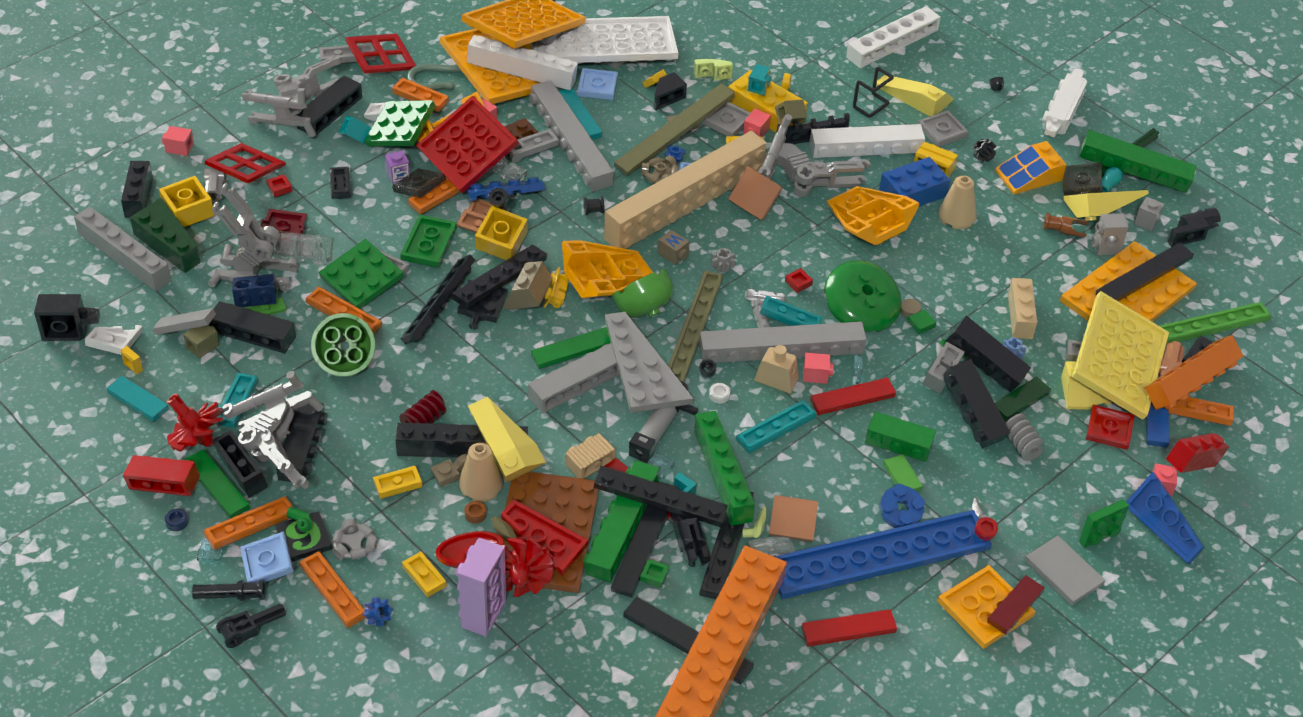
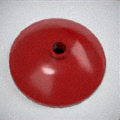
M484 531L459 534L438 545L436 548V558L445 566L457 569L460 563L465 562L469 547L471 545L474 546L478 538L498 545H504L503 538L498 534Z

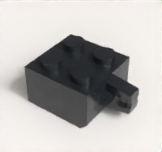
M38 294L34 315L42 341H81L85 338L87 325L99 323V309L84 307L81 294Z

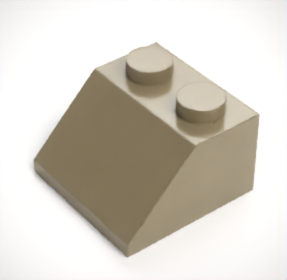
M543 261L525 263L503 307L505 310L539 307L553 279Z

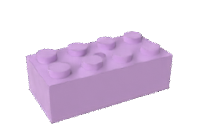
M478 538L475 545L469 547L465 562L460 563L456 572L458 577L457 590H459L458 604H460L459 617L461 618V628L487 637L506 603L505 547Z

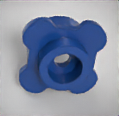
M668 146L665 157L668 155L673 156L678 163L683 159L682 155L685 154V149L678 146Z

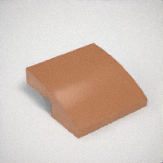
M747 166L728 199L757 218L764 220L783 187L752 167Z
M478 198L473 200L468 210L464 209L457 222V227L477 233L491 207L490 202Z
M774 495L769 536L813 542L818 501Z

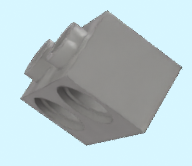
M946 342L922 384L941 394L946 385L943 374L949 367L958 364L965 352Z

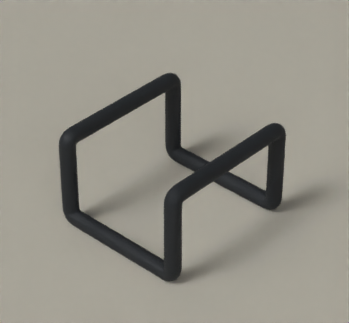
M876 67L872 87L858 80L855 87L853 108L870 118L888 106L890 102L877 94L876 91L892 81L894 76L882 68ZM878 72L889 77L876 87ZM859 85L871 91L872 95L885 103L870 114L857 107Z

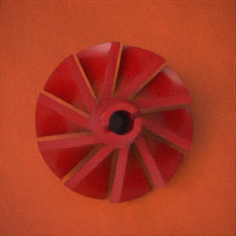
M178 393L169 397L166 402L178 415L177 420L180 422L175 424L173 433L167 435L170 447L179 452L183 451L186 446H195L198 443L208 448L212 447V440L214 439L212 435L213 430L209 429V427L221 422L223 417H217L225 411L222 408H218L217 402H214L207 408V402L196 412L194 408L188 407Z
M524 537L508 538L507 541L512 546L513 551L510 552L506 545H501L505 547V557L508 558L505 560V574H509L506 578V591H512L514 584L513 597H520L529 591L537 594L552 579L553 562L548 548H542L532 538H528V541Z

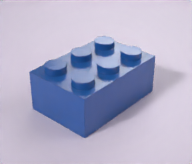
M928 157L882 173L879 190L907 196L919 202L920 207L945 198L951 180Z

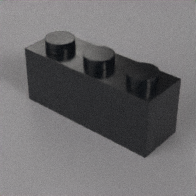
M130 161L121 198L125 218H130L148 205L153 182L150 161Z
M231 429L212 440L218 456L248 498L268 487L262 471Z

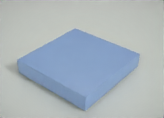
M582 68L577 95L580 97L613 100L618 72Z
M284 532L240 547L247 582H259L260 579H264L267 582L294 572Z

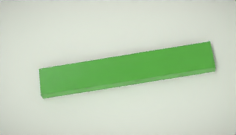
M1262 302L1159 326L1169 332L1167 343H1172L1173 341L1180 342L1269 321L1271 314Z

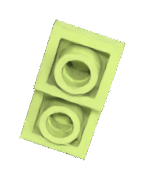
M718 59L694 60L693 74L695 78L713 76L714 81L731 79L733 64L732 62Z

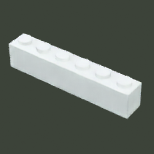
M473 35L468 44L467 63L541 83L551 80L556 87L571 90L576 81L578 63L569 59H562L521 47L513 49L505 43Z
M921 124L811 129L810 136L813 158L916 153L922 143L925 142Z

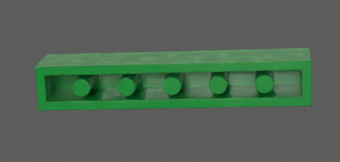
M1088 130L1079 154L1080 158L1110 168L1116 167L1122 172L1187 193L1193 182L1197 166L1092 130Z
M710 411L695 414L694 433L722 503L728 505L726 513L731 525L753 522L755 503L717 412Z
M635 460L632 467L626 471L627 474L657 483V481H660V467ZM618 495L615 501H611L608 509L609 514L607 518L604 517L602 519L600 532L598 535L595 534L591 544L592 548L584 556L583 565H585L586 575L612 582L647 504Z

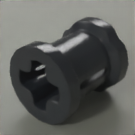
M600 196L598 199L583 198L584 214L588 215L590 212L604 213L603 196Z

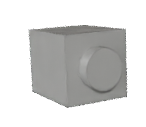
M1146 197L1139 207L1134 224L1153 231L1160 220L1164 203Z

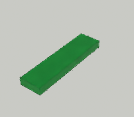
M607 327L533 349L531 350V356L538 369H542L592 353L604 345L610 344L611 341Z
M204 449L184 459L195 462L200 474L199 482L230 519L250 509L249 503Z

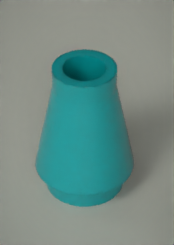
M1116 167L1107 169L1098 186V190L1101 193L1109 192L1119 184L1123 177L1121 170Z

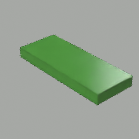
M282 297L277 298V304L244 307L245 309H251L268 315L287 311Z

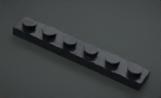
M531 245L453 292L452 300L468 309L518 278L525 263L544 262L547 259V253Z
M471 254L457 260L400 339L405 345L413 341L418 342L424 336V330L434 322V316L443 310L444 307L442 305L452 297L453 290L461 285L463 276L471 271V265L475 261Z
M601 465L593 487L689 518L697 517L699 521L722 527L728 508L726 504Z

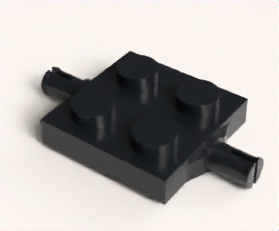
M500 288L468 309L459 304L457 313L472 318L469 323L471 329L473 325L474 329H477L479 321L497 323L508 289Z

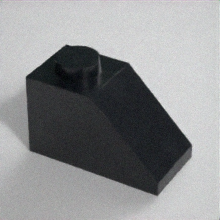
M675 72L659 78L654 98L655 110L686 98L687 84Z

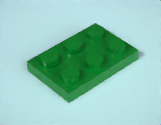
M419 214L400 254L401 260L439 268L457 229V222Z

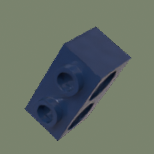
M265 274L233 278L232 293L235 306L248 307L277 304L275 275Z

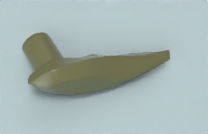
M492 516V524L500 536L506 540L508 538H517L508 523Z

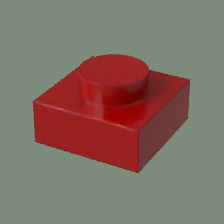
M285 174L266 180L267 186L274 197L292 192V186Z
M802 268L785 276V282L796 293L813 285V279Z

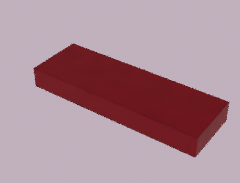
M1025 575L988 617L987 623L1007 635L1041 596L1045 587Z

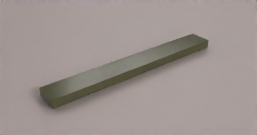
M721 83L616 160L614 166L626 176H629L641 167L642 163H646L734 98L735 92Z
M704 270L669 361L668 367L679 381L684 383L699 346L700 332L705 330L723 281L722 274Z

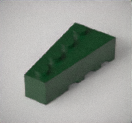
M162 198L130 217L133 234L182 272L186 273L200 264L197 245Z

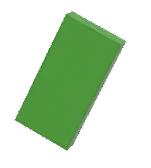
M903 454L884 460L883 465L895 485L903 484L917 492L922 491L923 485Z

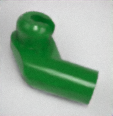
M289 507L286 516L297 521L298 529L301 532L311 530L313 523L310 514L297 508Z

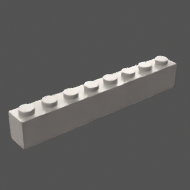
M550 80L532 85L531 94H529L531 104L536 106L539 116L544 118L546 126L559 139L561 149L565 150L569 161L573 162L577 173H580L583 177L585 185H588L592 192L613 186V170L553 82Z
M862 322L702 331L700 332L699 348L702 361L710 359L715 363L762 360L768 348H775L777 345L785 346L787 353L793 354L797 358L805 357V352L829 354L830 356L863 354L867 339Z

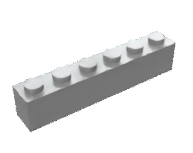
M88 207L74 216L79 235L154 291L171 282L169 267L165 261L93 208Z
M612 344L604 345L602 348L588 353L580 359L569 362L567 365L553 370L539 379L533 380L528 384V398L543 414L620 375Z

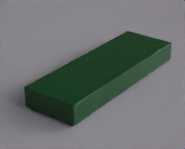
M1036 376L995 402L1004 421H1007L1049 395L1051 388Z

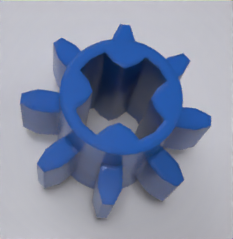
M379 597L372 598V603L364 604L366 608L363 616L368 619V625L384 626V621H391L390 616L393 608L387 604L388 599L380 600Z

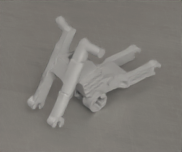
M337 55V58L330 56L326 60L309 66L302 75L292 79L288 74L276 76L273 81L276 90L279 91L278 96L268 93H254L251 89H247L246 93H241L243 101L272 104L275 110V115L252 112V116H248L249 123L263 122L272 125L303 126L309 137H314L316 133L311 125L310 118L299 117L296 114L307 108L305 101L309 100L310 96L313 94L319 96L324 90L334 84L335 81L339 80L336 78L319 86L317 73L341 64L340 55Z
M786 114L778 132L774 136L769 151L765 154V161L759 169V173L771 179L775 173L776 165L783 166L790 182H794V193L799 197H806L815 186L845 188L860 186V183L865 184L866 178L863 175L836 177V174L842 172H863L865 167L869 168L870 162L866 159H861L860 161H834L830 164L821 161L810 162L805 151L802 152L795 145L785 143V135L792 120V116Z
M223 184L221 193L233 205L239 216L236 219L227 206L219 208V202L214 203L212 211L218 215L233 235H237L240 246L236 254L231 255L232 245H224L220 262L226 266H233L236 270L216 269L214 275L208 281V285L215 287L220 280L233 282V278L256 276L260 268L297 272L299 265L296 264L298 261L296 258H290L288 261L270 259L274 251L273 246L277 244L280 237L279 231L272 226L262 228L254 218L253 211L238 194L235 187L229 190L227 189L228 184ZM275 277L276 287H279L282 291H289L291 286L289 284L290 279L287 277Z
M289 371L286 377L290 382L281 383L234 405L225 404L223 406L225 410L223 415L227 419H232L234 416L265 404V411H261L260 414L238 423L241 427L239 429L238 441L245 449L250 450L251 455L258 462L262 463L270 460L275 467H278L297 489L300 486L303 489H307L309 481L294 468L281 443L283 438L287 437L286 434L290 433L287 429L292 421L294 410L310 404L319 412L323 409V405L309 391L285 400V396L304 386L293 371Z

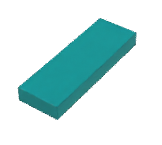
M767 295L764 298L759 313L790 326L820 324L822 320L821 316Z
M238 372L220 408L223 409L225 404L234 405L250 398L258 383V376ZM222 413L217 418L223 417V420L216 424L236 428L243 413L234 416L232 419H227Z
M122 375L106 388L108 394L152 422H155L169 410L167 403Z

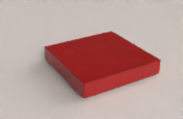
M1093 404L1086 440L1128 450L1135 415Z

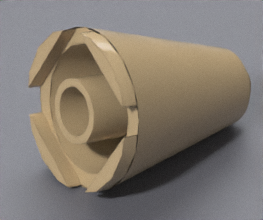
M959 176L954 180L939 207L938 216L940 221L944 225L946 223L952 225L953 229L969 228L977 217L974 181L968 176Z
M476 443L469 448L459 479L460 491L465 497L466 495L471 497L473 501L486 502L494 499L500 489L502 490L503 478L492 451L484 443Z

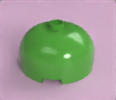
M662 269L659 274L653 272L630 283L627 287L623 288L624 292L622 293L620 290L615 292L612 298L619 311L626 312L631 318H640L647 314L650 318L660 313L659 309L669 302L673 294V283L667 270Z
M347 313L334 314L325 318L314 330L311 340V351L316 363L324 371L340 377L353 376L363 371L372 361L376 348L375 337L368 324L361 318ZM347 342L349 348L343 350L341 348L342 343Z

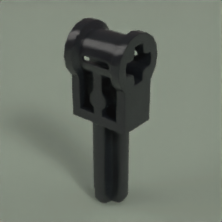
M277 604L252 616L246 610L235 616L221 619L216 625V630L223 635L226 647L234 648L244 641L257 636L258 627L285 616L286 610L282 604Z

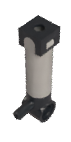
M680 381V382L682 383V385H683V386L686 388V390L688 391V387H687L686 383H684L683 381ZM682 405L655 409L640 432H636L629 441V456L648 463L655 453L656 445L679 410L695 416L698 413V408L692 405Z

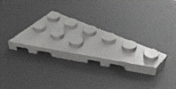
M627 313L605 314V323L630 413L693 404V397Z

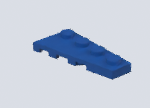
M539 177L527 178L528 181L520 182V179L508 180L509 183L501 184V181L489 182V185L482 186V183H474L466 190V194L469 200L473 201L477 200L476 196L488 198L490 191L495 188H502L508 195H512L515 190H518V193L545 190L544 181L542 179L539 180Z
M1152 472L1126 501L1129 504L1128 509L1184 561L1191 564L1205 547L1156 473Z

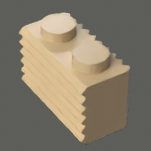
M598 433L594 437L589 436L580 445L571 447L565 453V465L577 478L585 479L597 472L600 465L605 466L616 458V449Z

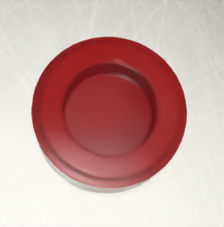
M980 518L975 525V534L982 540H992L998 532V525L992 518Z

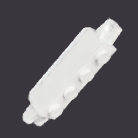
M1074 69L1072 74L1067 73L1065 79H1061L1058 86L1059 90L1056 89L1053 100L1049 103V111H1045L1042 121L1045 122V135L1055 137L1057 134L1066 133L1084 96L1087 80L1082 78L1083 70Z

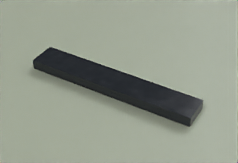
M1178 243L1097 289L1095 295L1102 291L1113 299L1120 301L1193 258L1194 253L1181 243Z
M657 481L659 484L678 489L677 486ZM650 505L646 506L611 585V592L633 598L641 573L651 556L670 511Z
M750 492V494H751V496H752V499H753V497H754V492ZM727 513L725 514L722 527L719 529L699 592L700 596L717 599L730 574L745 523L732 526Z
M638 597L632 601L623 613V617L686 654L689 653L699 634L696 630ZM744 659L733 681L741 685L752 671L754 664Z

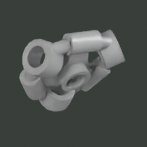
M347 519L341 523V528L334 533L331 541L333 545L332 552L341 561L345 558L355 560L366 557L367 553L376 551L378 537H375L374 531L364 523L358 524L354 519ZM367 538L366 547L362 548L361 544Z

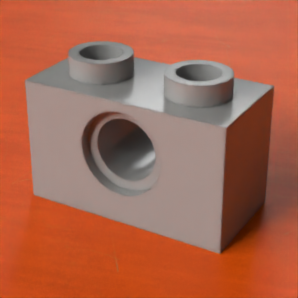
M1124 213L1101 214L1099 222L1096 223L1095 236L1092 237V247L1095 248L1097 255H1116L1122 250L1128 231V224Z

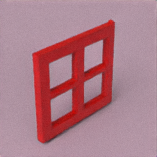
M397 33L346 37L345 41L364 74L411 70L416 66ZM394 41L398 50H384L379 42ZM372 43L376 51L361 52L357 44ZM402 54L406 63L392 64L387 55ZM379 56L384 65L369 66L364 57Z
M243 143L206 159L204 163L248 184L286 165L285 161ZM245 151L254 156L244 159L235 154ZM227 158L238 164L228 167L219 162ZM261 158L271 162V164L263 167L254 163V161ZM246 166L255 170V172L246 175L237 171V169Z

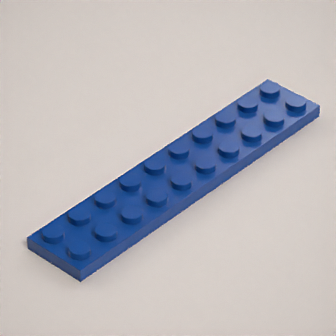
M974 510L774 556L787 562L785 578L778 593L781 599L790 598L990 550L992 543L990 540L985 541L978 538L975 534L974 529L979 518Z

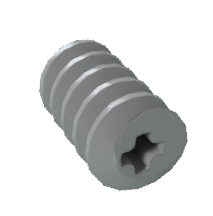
M1017 414L1005 422L1011 432L1008 435L1009 440L1017 448V451L1025 461L1036 459L1042 454L1044 441L1042 438H1039L1035 428L1030 426V421L1026 420L1024 414Z

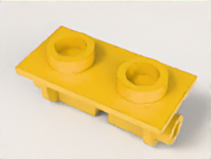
M558 267L555 273L550 274L553 279L543 297L545 299L544 308H546L548 303L552 304L555 308H560L564 303L569 279L566 274L559 273L560 267Z

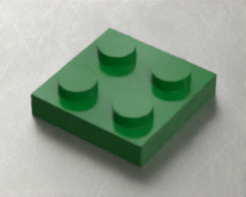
M1123 499L1089 514L1079 543L1086 548L1090 545H1097L1108 537L1117 536L1121 532L1129 504Z

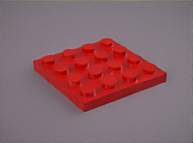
M471 96L416 146L463 193L515 148L519 141L474 96Z

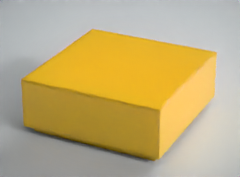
M662 69L642 82L644 87L648 88L657 83L659 78L666 76V72Z
M128 346L122 348L121 355L124 365L135 374L142 372L140 356Z

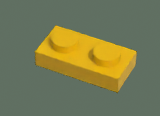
M416 466L373 477V483L380 499L422 487V481Z
M421 551L402 562V568L427 598L447 587L446 580Z

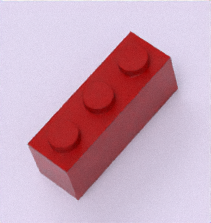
M1215 433L1179 439L1166 460L1180 473L1210 468L1218 464L1229 449V446L1224 443V439L1220 435Z
M133 455L123 477L129 490L191 496L200 474L193 461Z

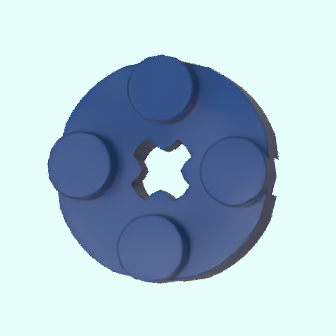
M897 484L883 494L880 501L881 516L888 525L894 528L919 523L924 513L925 501L914 489L903 484ZM898 504H905L908 510H898Z

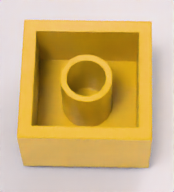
M196 176L159 189L160 198L163 199L183 227L214 216L212 199Z
M491 205L475 235V249L504 260L516 255L528 232V219Z

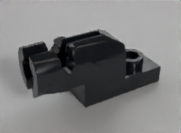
M1212 207L1204 211L1198 210L1194 213L1182 215L1178 226L1171 230L1168 239L1170 247L1178 243L1184 245L1205 240L1208 230L1218 227L1217 222H1221L1219 211Z
M669 512L680 553L684 552L688 565L695 567L696 555L699 557L701 566L707 564L710 561V554L698 518H689Z

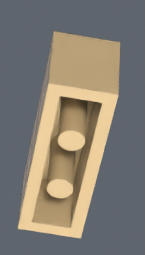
M1012 278L1008 291L1012 337L1033 339L1037 326L1032 279Z

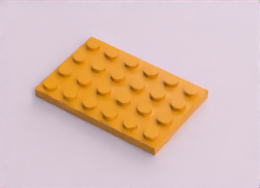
M505 0L462 14L461 21L468 24L469 27L476 28L483 34L495 38L496 41L503 42L510 48L517 49L557 33L577 28V26L585 24L586 17L552 0Z
M476 28L440 37L439 43L480 95L492 104L531 94L532 85L541 83L467 63L468 44L473 35L491 39L489 35L483 34Z
M1134 241L1062 294L1060 302L1089 321L1097 289L1156 255ZM1174 269L1118 302L1153 322L1196 288L1197 283L1179 270Z

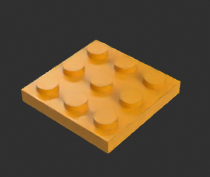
M988 565L938 596L937 602L985 649L1005 636L1004 633L987 623V620L1013 588ZM1030 607L1009 632L1033 618L1036 611Z

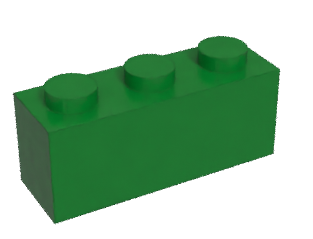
M875 411L867 429L865 443L927 462L934 443L936 430Z

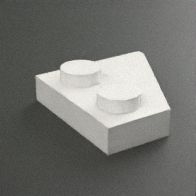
M135 325L133 330H123L122 326L95 327L85 338V346L121 355V349L125 346L130 348L143 333L141 325Z

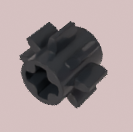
M988 138L986 140L981 139L973 147L976 151L973 156L981 162H984V160L988 162L995 157L996 151L994 149L997 146Z

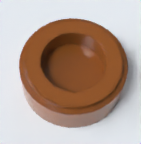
M479 501L468 503L464 508L465 519L474 524L483 522L487 516L486 506Z

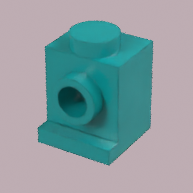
M760 64L755 65L749 76L748 91L763 96L766 95L767 86L769 87L772 80L770 67Z

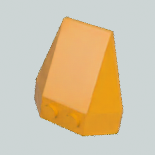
M856 186L827 200L828 206L846 231L873 245L882 244L883 241L896 237L906 231L919 207V202L907 196Z
M581 240L562 242L564 273L581 298L612 296L619 290L624 292L623 288L627 287L630 283L653 273L638 251Z

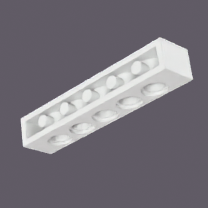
M927 6L848 43L846 58L859 68H862L938 31L940 16Z

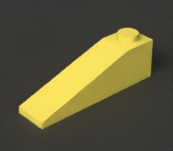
M886 75L881 77L877 81L876 87L883 83L885 80H887L889 77ZM894 77L892 81L880 88L882 91L928 116L938 114L954 100L952 96L931 84Z
M1148 190L1086 193L1064 196V201L1077 218L1085 217V221L1097 220L1096 216L1111 213L1149 194Z
M1065 362L1061 381L1067 409L1088 410L1092 409L1093 404L1104 403L1109 405L1112 403L1111 400L1072 378L1076 362Z
M489 397L468 406L486 444L492 451L506 483L546 464L537 444Z

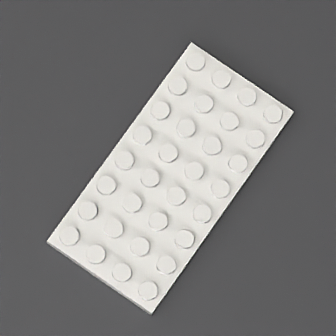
M669 16L586 18L585 24L566 30L548 45L537 41L532 42V48L536 52L569 59L578 64L583 62L670 61L678 59V49Z

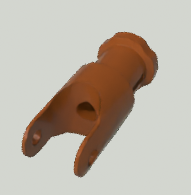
M1046 213L1043 229L1046 230L1048 228L1058 230L1059 233L1086 237L1085 233L1075 231L1072 228V224L1088 225L1089 222L1066 216H1052L1050 213Z

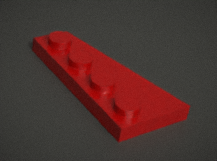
M515 499L501 513V519L508 523L519 537H524L527 541L528 538H532L542 548H548L552 557L553 568L562 576L588 546V539Z

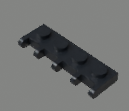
M844 113L843 118L834 119L833 115L828 116V120L816 122V119L813 118L810 123L800 125L798 121H794L793 126H788L785 143L799 144L810 142L811 129L848 128L850 115L849 113ZM777 124L776 133L778 132L781 124Z

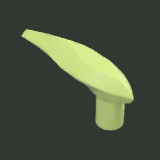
M765 506L762 508L754 528L743 529V538H758L761 536L766 522Z

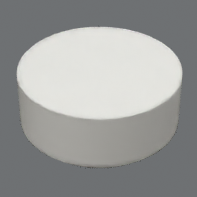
M723 383L713 384L709 390V398L714 403H725L730 398V388Z

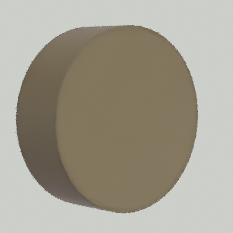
M906 299L901 304L900 312L907 318L921 311V304L917 300Z

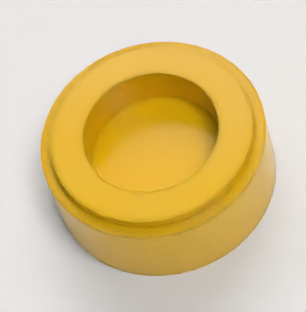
M784 73L781 87L789 91L791 85V74Z

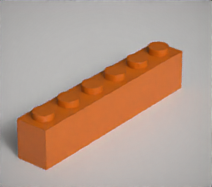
M1233 335L1215 341L1144 388L1156 410L1165 407L1167 410L1176 406L1177 400L1182 401L1190 396L1189 392L1194 393L1202 388L1201 384L1206 385L1214 380L1213 376L1218 377L1226 372L1225 368L1230 369L1238 365L1237 361L1244 356Z

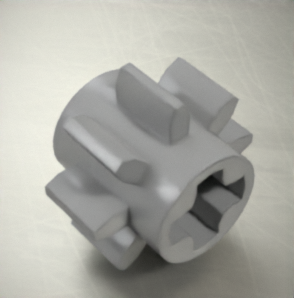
M726 248L718 249L717 254L712 253V267H715L721 273L729 272L730 267H735V253L731 254V251Z

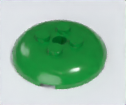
M860 260L842 263L833 269L825 282L824 293H826L828 301L827 306L840 323L862 322L865 332L876 331L877 333L889 328L900 314L902 299L899 287L892 276L876 264Z

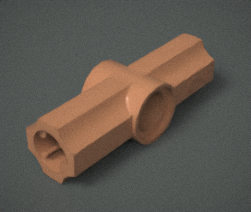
M1173 341L1172 343H1167L1158 373L1159 377L1182 363L1185 347L1180 342Z

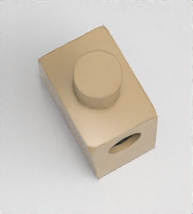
M777 345L775 348L769 347L760 363L754 381L791 394L799 379L797 357L787 353V349L783 345Z

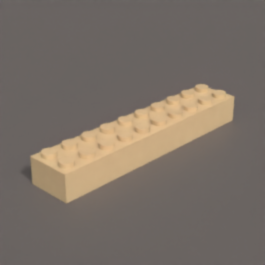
M749 131L606 210L604 240L614 247L629 248L714 198H718L728 190H732L737 185L747 166L759 172L765 161L767 142L753 131Z

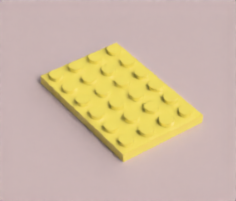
M1100 291L1094 301L1072 378L1143 420L1148 415L1151 399L1144 387L1155 381L1158 377L1169 332Z

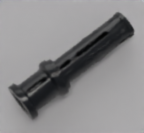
M260 579L259 582L240 580L237 584H193L192 597L194 600L208 598H237L240 601H244L245 598L264 600L265 581Z

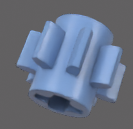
M1013 337L1008 340L1004 339L1003 345L1022 360L1026 352V347H1022L1023 341Z

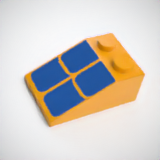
M1044 141L1027 147L996 167L995 172L1014 195L1061 182L1067 164L1049 142Z

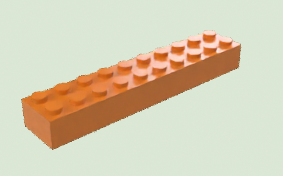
M744 545L655 717L716 716L785 578L786 561Z

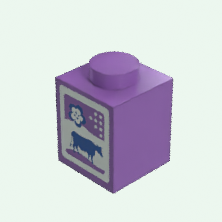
M403 150L386 154V173L391 183L409 180V161Z

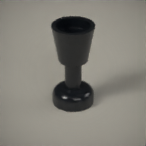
M502 188L491 190L488 195L490 204L511 213L506 205L508 201L507 192Z

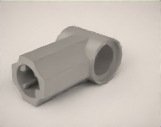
M205 168V190L211 197L212 203H215L222 199L221 188L226 183V174L214 168Z

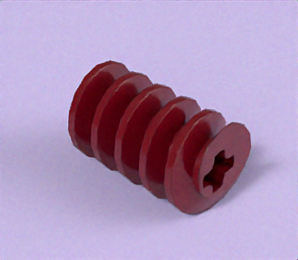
M431 390L429 394H426L417 403L413 404L411 408H408L405 413L400 414L399 419L401 423L433 424L434 418L439 419L441 417L440 414H446L447 410L441 395L435 390Z

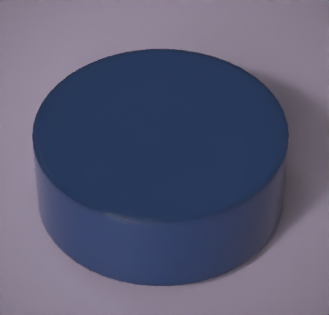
M182 509L170 510L165 515L166 527L171 531L185 529L189 523L187 513Z

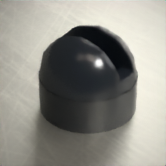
M991 78L989 80L991 89L993 91H1001L1004 87V78Z
M706 359L700 363L699 369L702 376L711 378L716 373V364L713 360Z

